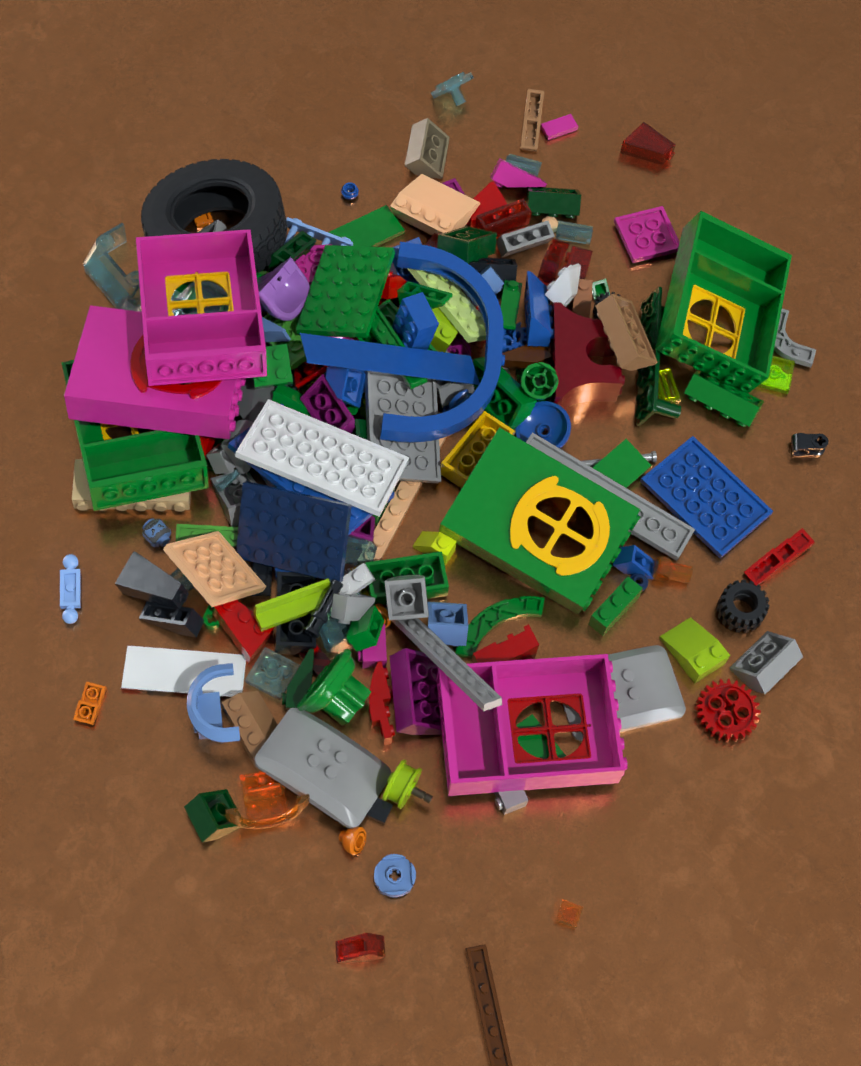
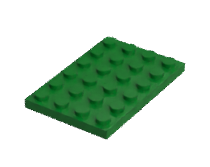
M325 245L296 327L297 334L368 338L395 255L394 247Z

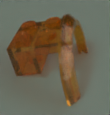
M262 771L240 775V786L247 819L239 815L238 808L225 810L226 818L230 823L246 829H266L279 826L296 818L308 806L310 796L309 794L297 796L296 805L288 811L284 785Z

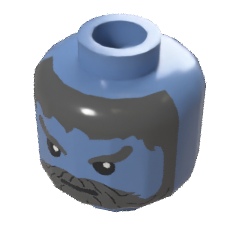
M150 519L143 525L142 536L151 546L163 547L169 543L171 530L161 519Z

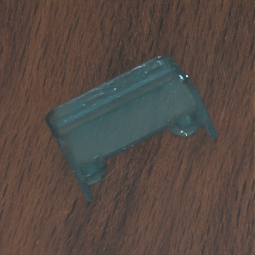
M121 223L96 239L83 262L85 272L117 309L130 310L141 303L139 272L133 271L126 275L108 254L127 242L125 227Z

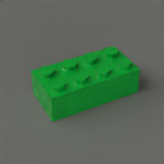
M442 551L365 562L375 578V581L367 586L368 595L375 597V602L372 606L375 604L387 605L385 580L397 576H425L427 599L448 595L449 584Z

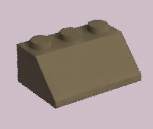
M428 118L412 125L405 167L415 175L420 176L424 174L431 178L441 179L443 178L450 137Z

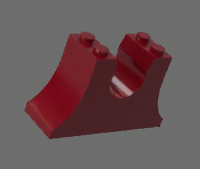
M554 302L551 317H553L551 328H554V338L550 339V354L552 356L550 366L556 371L558 386L553 393L552 402L560 405L564 410L582 402H616L618 395L622 393V386L625 383V375H622V369L610 364L599 365L589 359L592 356L608 357L615 355V352L610 347V340L604 333L602 321L580 316L567 309L561 302Z

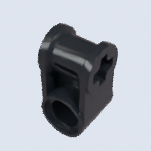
M796 433L791 436L792 455L796 457L821 456L825 452L829 440L824 434Z

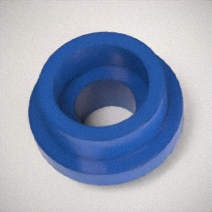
M351 182L344 184L341 189V194L346 199H354L359 193L358 187Z

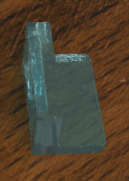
M509 154L506 158V161L538 177L542 162Z
M558 221L555 239L590 245L593 226Z
M348 537L345 564L359 566L362 563L374 561L377 546L371 541Z

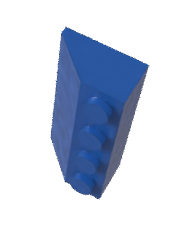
M527 271L524 292L527 346L549 347L550 339L554 338V328H551L553 325V317H551L552 306L548 305L550 304V299L545 296L547 286L531 271Z

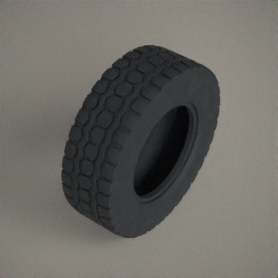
M234 159L204 160L175 170L174 173L165 176V179H161L157 186L151 189L145 198L141 210V223L145 237L192 234L184 230L186 226L195 218L212 211L232 210L244 214L245 217L237 225L226 231L251 230L256 273L264 270L265 266H269L272 254L284 245L287 237V221L281 193L274 179L265 170L260 169V167ZM205 280L201 282L202 287H219L218 284ZM194 282L184 283L185 285L195 286Z

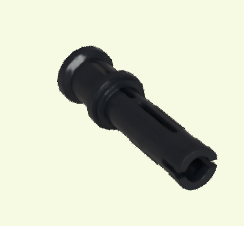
M332 579L317 610L311 613V619L307 627L303 628V632L307 635L319 638V632L323 624H326L328 621L327 615L332 607L333 595L339 594L341 588H343L341 582Z

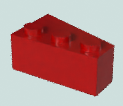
M238 600L214 607L213 616L219 621L226 634L233 640L234 645L243 654L246 662L250 664L272 636L274 627L261 632L254 617V612Z

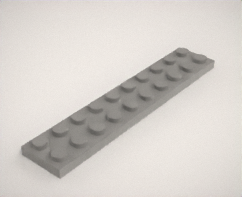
M532 432L526 441L527 444L641 509L638 513L641 516L632 531H628L677 561L695 531L694 528Z

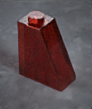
M643 122L623 141L620 152L628 156L663 165L667 160L670 161L673 158L676 144Z

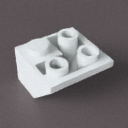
M578 263L562 268L558 273L559 278L548 285V291L545 296L553 303L561 302L566 307L577 294L581 265Z

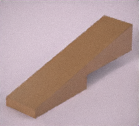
M527 90L520 150L537 152L544 91Z

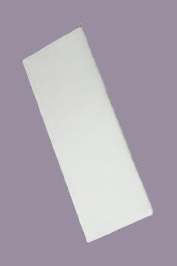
M127 645L121 688L188 693L192 682L202 671L211 666L233 663L234 675L214 678L202 687L203 693L219 692L220 696L232 697L243 692L246 660L240 654Z

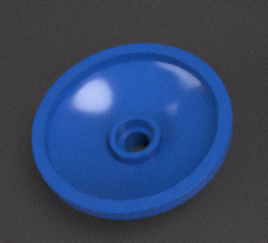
M549 401L536 402L530 416L515 428L516 436L526 442L533 432L556 447L562 448L569 439L571 421L567 412L560 405ZM547 430L548 433L543 435V431Z

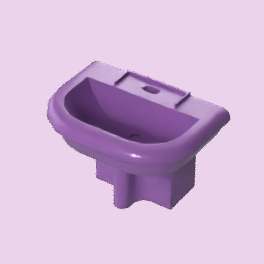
M291 257L273 271L257 278L262 312L267 311L272 317L282 321H291L303 310L310 286L305 275Z

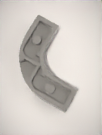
M782 308L774 351L788 361L811 368L816 349L797 344L788 337L785 328L789 310Z

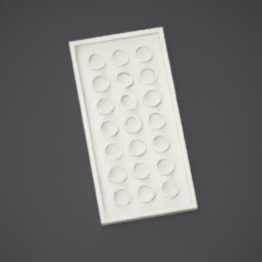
M269 399L235 454V457L351 504L380 517L409 461V457Z

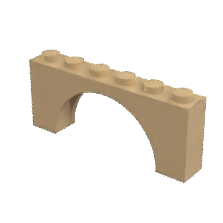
M75 459L72 503L74 509L85 511L93 509L83 461L82 459ZM191 492L107 509L119 511L136 509L137 511H145L146 509H155L156 511L190 510Z

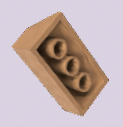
M611 294L595 305L598 311L597 316L603 323L604 333L610 340V347L615 352L616 361L620 368L633 371L658 363L631 300Z
M259 691L238 693L221 702L222 711L232 727L239 726L240 742L260 778L267 774L256 767L254 759L278 724Z

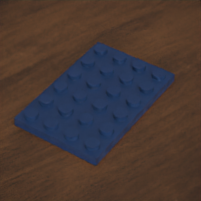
M243 482L236 552L243 560L317 578L329 579L330 581L334 579L342 582L352 505L253 482Z

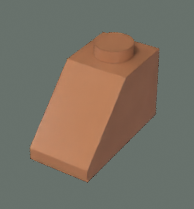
M579 279L578 291L572 299L571 311L580 316L590 318L592 280Z

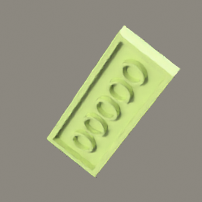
M408 269L420 285L453 294V297L439 308L468 343L486 340L483 317L459 286L437 274Z

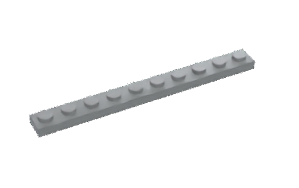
M419 618L391 620L483 711L502 705V697Z

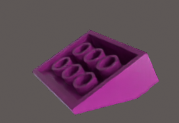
M407 648L390 655L396 731L410 735H442L436 683L438 666L424 652Z

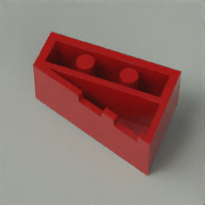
M528 624L524 626L525 631L515 636L513 633L507 635L508 640L498 644L494 642L473 653L472 663L535 659L539 643Z

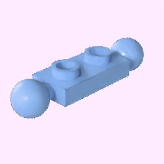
M68 554L63 558V566L66 569L60 570V608L66 609L62 614V619L67 624H73L77 621L78 613L74 608H81L80 569H75L79 562L78 558L73 554Z

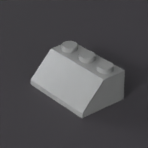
M767 631L730 667V670L751 690L766 694L803 658V655L795 639Z

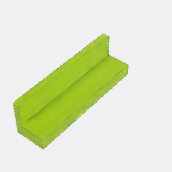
M329 579L256 604L254 617L261 632L316 611L329 588Z

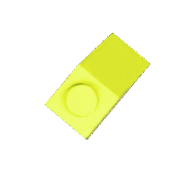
M422 531L413 544V548L424 554L442 551L444 565L446 566L455 552L457 541L441 532Z

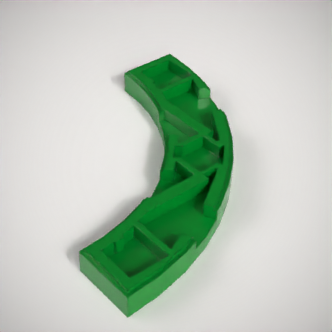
M520 596V598L505 599L487 607L472 619L468 625L466 646H457L455 654L459 657L472 659L473 653L477 651L479 644L486 634L507 620L518 617L541 618L545 597Z

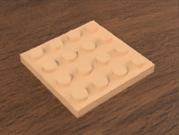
M219 531L169 543L163 549L211 607L263 592L267 587Z

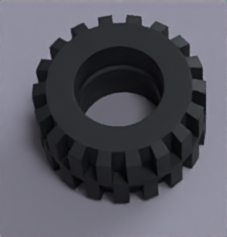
M737 580L733 584L730 583L718 600L716 608L717 612H719L718 618L723 619L722 624L724 626L727 624L729 626L728 629L731 631L732 629H736L737 633H740L741 630H743V633H748L749 630L754 631L761 625L768 613L770 605L768 604L769 598L765 597L767 593L765 590H760V585H753V581L747 583L746 580H742L739 583ZM741 600L746 602L751 607L752 612L745 613L738 610L733 601Z

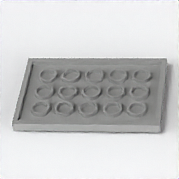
M366 371L367 440L409 457V461L399 479L400 481L440 483L439 439L426 442H398L380 439L383 413L414 417L438 414L436 379L427 378V383L410 390L401 375Z

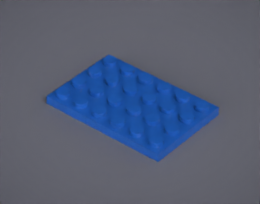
M694 436L689 438L640 480L679 520L694 528L695 531L693 533L720 559L773 513L770 507Z

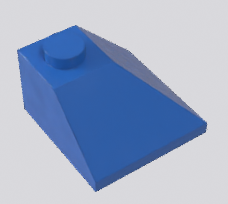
M327 366L326 380L337 398L356 408H360L366 371Z

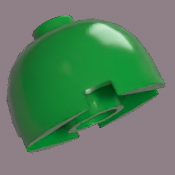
M543 362L529 365L521 376V387L524 393L535 400H544L550 397L558 386V377L555 369Z

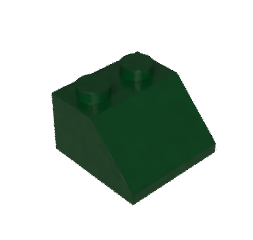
M227 789L199 793L184 806L202 843L217 840L245 825Z

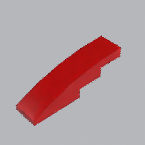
M802 528L775 549L772 548L745 570L744 574L750 581L754 582L755 586L760 585L815 544V541Z

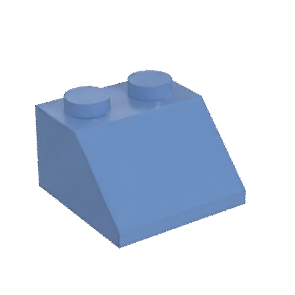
M428 602V628L446 645L466 646L468 633L467 604Z

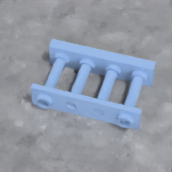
M287 217L286 219L287 227L290 230L284 245L295 236L296 232L304 231L313 238L323 241L321 245L353 246V242L347 237L341 238L307 225L297 218L291 219Z

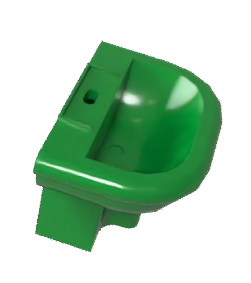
M349 649L336 654L329 665L325 666L298 704L297 708L299 711L306 710L307 712L314 713L323 709L343 726L349 723L355 713L364 706V701L372 691L352 676L355 670V661L351 657Z

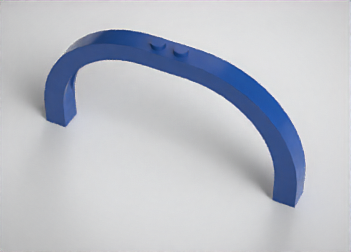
M400 242L397 267L431 272L458 285L473 299L479 308L486 329L483 378L475 392L467 400L451 410L431 416L414 417L383 413L380 433L381 440L426 442L444 438L462 430L476 420L485 410L495 392L501 366H504L505 355H502V350H505L506 339H503V316L499 301L488 282L479 272L464 260L444 250L427 245Z

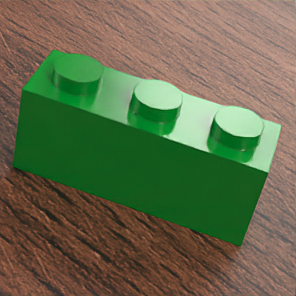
M628 576L591 615L588 625L604 636L637 601L643 588Z

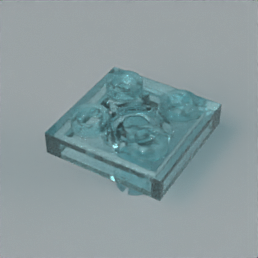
M462 72L436 85V90L432 91L431 94L433 98H436L447 92L451 93L456 106L466 102L460 91V85L474 77L471 72L467 74Z
M265 647L246 677L245 683L281 700L283 693L286 692L290 681L300 665Z

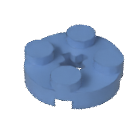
M390 854L382 858L378 865H376L374 882L381 894L388 897H401L411 891L416 879V870L414 865L405 859L406 857L399 854ZM392 871H396L397 874L401 875V877L397 878V881L389 878Z

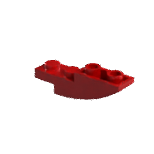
M379 661L371 679L370 691L372 692L369 695V719L371 728H380L383 744L387 745L392 744V736H395L393 724L389 725L388 721L390 717L388 705H390L391 697H393L392 686L387 684L386 679H389L387 667L383 668L382 661Z

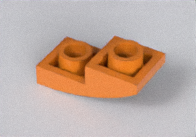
M86 682L73 720L94 725L107 687Z

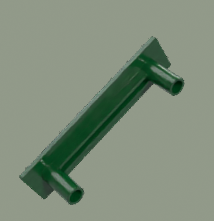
M659 286L654 292H651L650 296L640 306L642 312L640 321L658 363L637 369L638 379L636 386L638 387V393L636 396L637 409L635 418L636 426L639 427L654 413L677 419L681 414V405L658 398L660 352L655 350L665 308V306H662V287Z

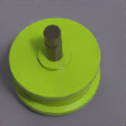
M403 759L395 772L390 774L382 800L386 801L389 799L398 804L399 809L403 808L411 794L430 803L433 796L428 793L426 794V792L416 787L422 769H415L407 765V761Z

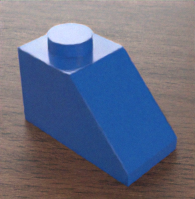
M636 545L620 547L622 550L615 559L613 566L624 574L633 575L639 573L646 576L647 579H654L655 560Z

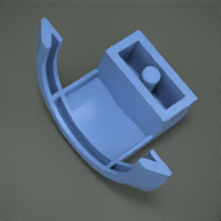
M233 663L219 664L205 669L194 679L187 695V711L190 721L194 726V733H198L199 739H210L216 742L240 741L239 726L223 728L219 692L203 693L202 687L210 680L217 677L234 675Z

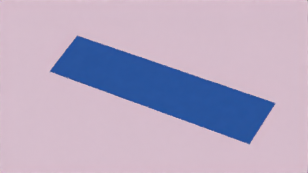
M300 333L306 360L310 364L475 385L480 384L471 356Z

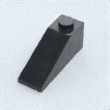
M148 601L139 616L141 621L191 637H197L205 621L193 608L181 607L178 610Z

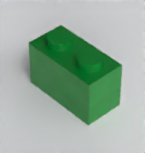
M375 605L371 606L359 621L351 622L346 638L356 652L377 645L385 619Z

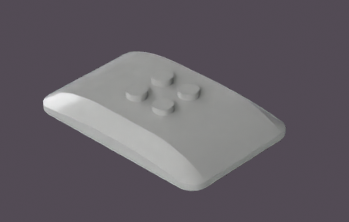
M654 645L608 655L609 661H612L613 664L611 679L615 680L616 684L614 699H618L619 710L616 711L617 718L621 719L622 729L619 732L679 719L685 714L684 700L668 654L662 646ZM562 704L568 724H580V716L572 708ZM571 732L576 740L583 741V734L581 732Z
M290 708L254 759V763L259 770L350 829L361 824L387 784L391 774L390 768L364 747L305 710L299 711L298 708Z

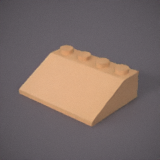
M421 174L399 192L390 208L396 218L438 238L439 234L465 227L480 205V202Z

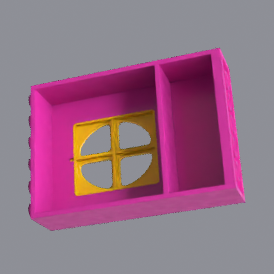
M251 230L136 237L148 385L267 376L266 345ZM206 280L218 284L228 296L204 299L201 282ZM186 282H194L196 299L171 301L172 295L178 287ZM206 306H229L228 312L204 313ZM195 307L198 314L174 316L172 310Z

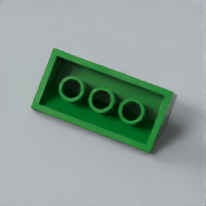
M485 357L475 358L473 361L479 383L484 374ZM501 367L497 387L485 411L514 430L530 416L537 400L527 396L521 385ZM473 384L475 392L479 385Z
M700 370L693 374L684 392L690 400L695 402L698 400L704 403L703 406L706 408L720 411V415L737 420L736 423L743 427H746V425L751 426L765 402Z

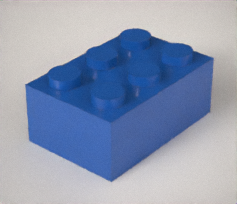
M423 292L402 299L392 328L405 347L428 350L439 323Z

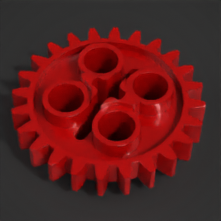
M720 679L718 685L712 681L710 686H705V691L700 692V697L696 700L699 705L695 707V710L700 712L697 713L696 718H702L699 725H706L704 732L712 731L710 737L717 734L718 741L725 737V741L728 742L730 737H732L733 741L736 742L738 736L743 740L746 735L749 736L752 730H755L757 727L755 723L759 722L760 718L757 716H759L761 711L756 708H758L760 703L754 702L757 697L756 695H749L752 691L751 689L744 690L745 684L739 687L738 680L731 684L730 679H727L726 683ZM727 695H732L735 701L730 700ZM710 703L717 704L718 708H713ZM737 712H742L745 718H741ZM720 720H725L728 726H724Z

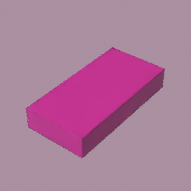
M569 114L542 123L540 128L547 140L578 130V125L572 115Z

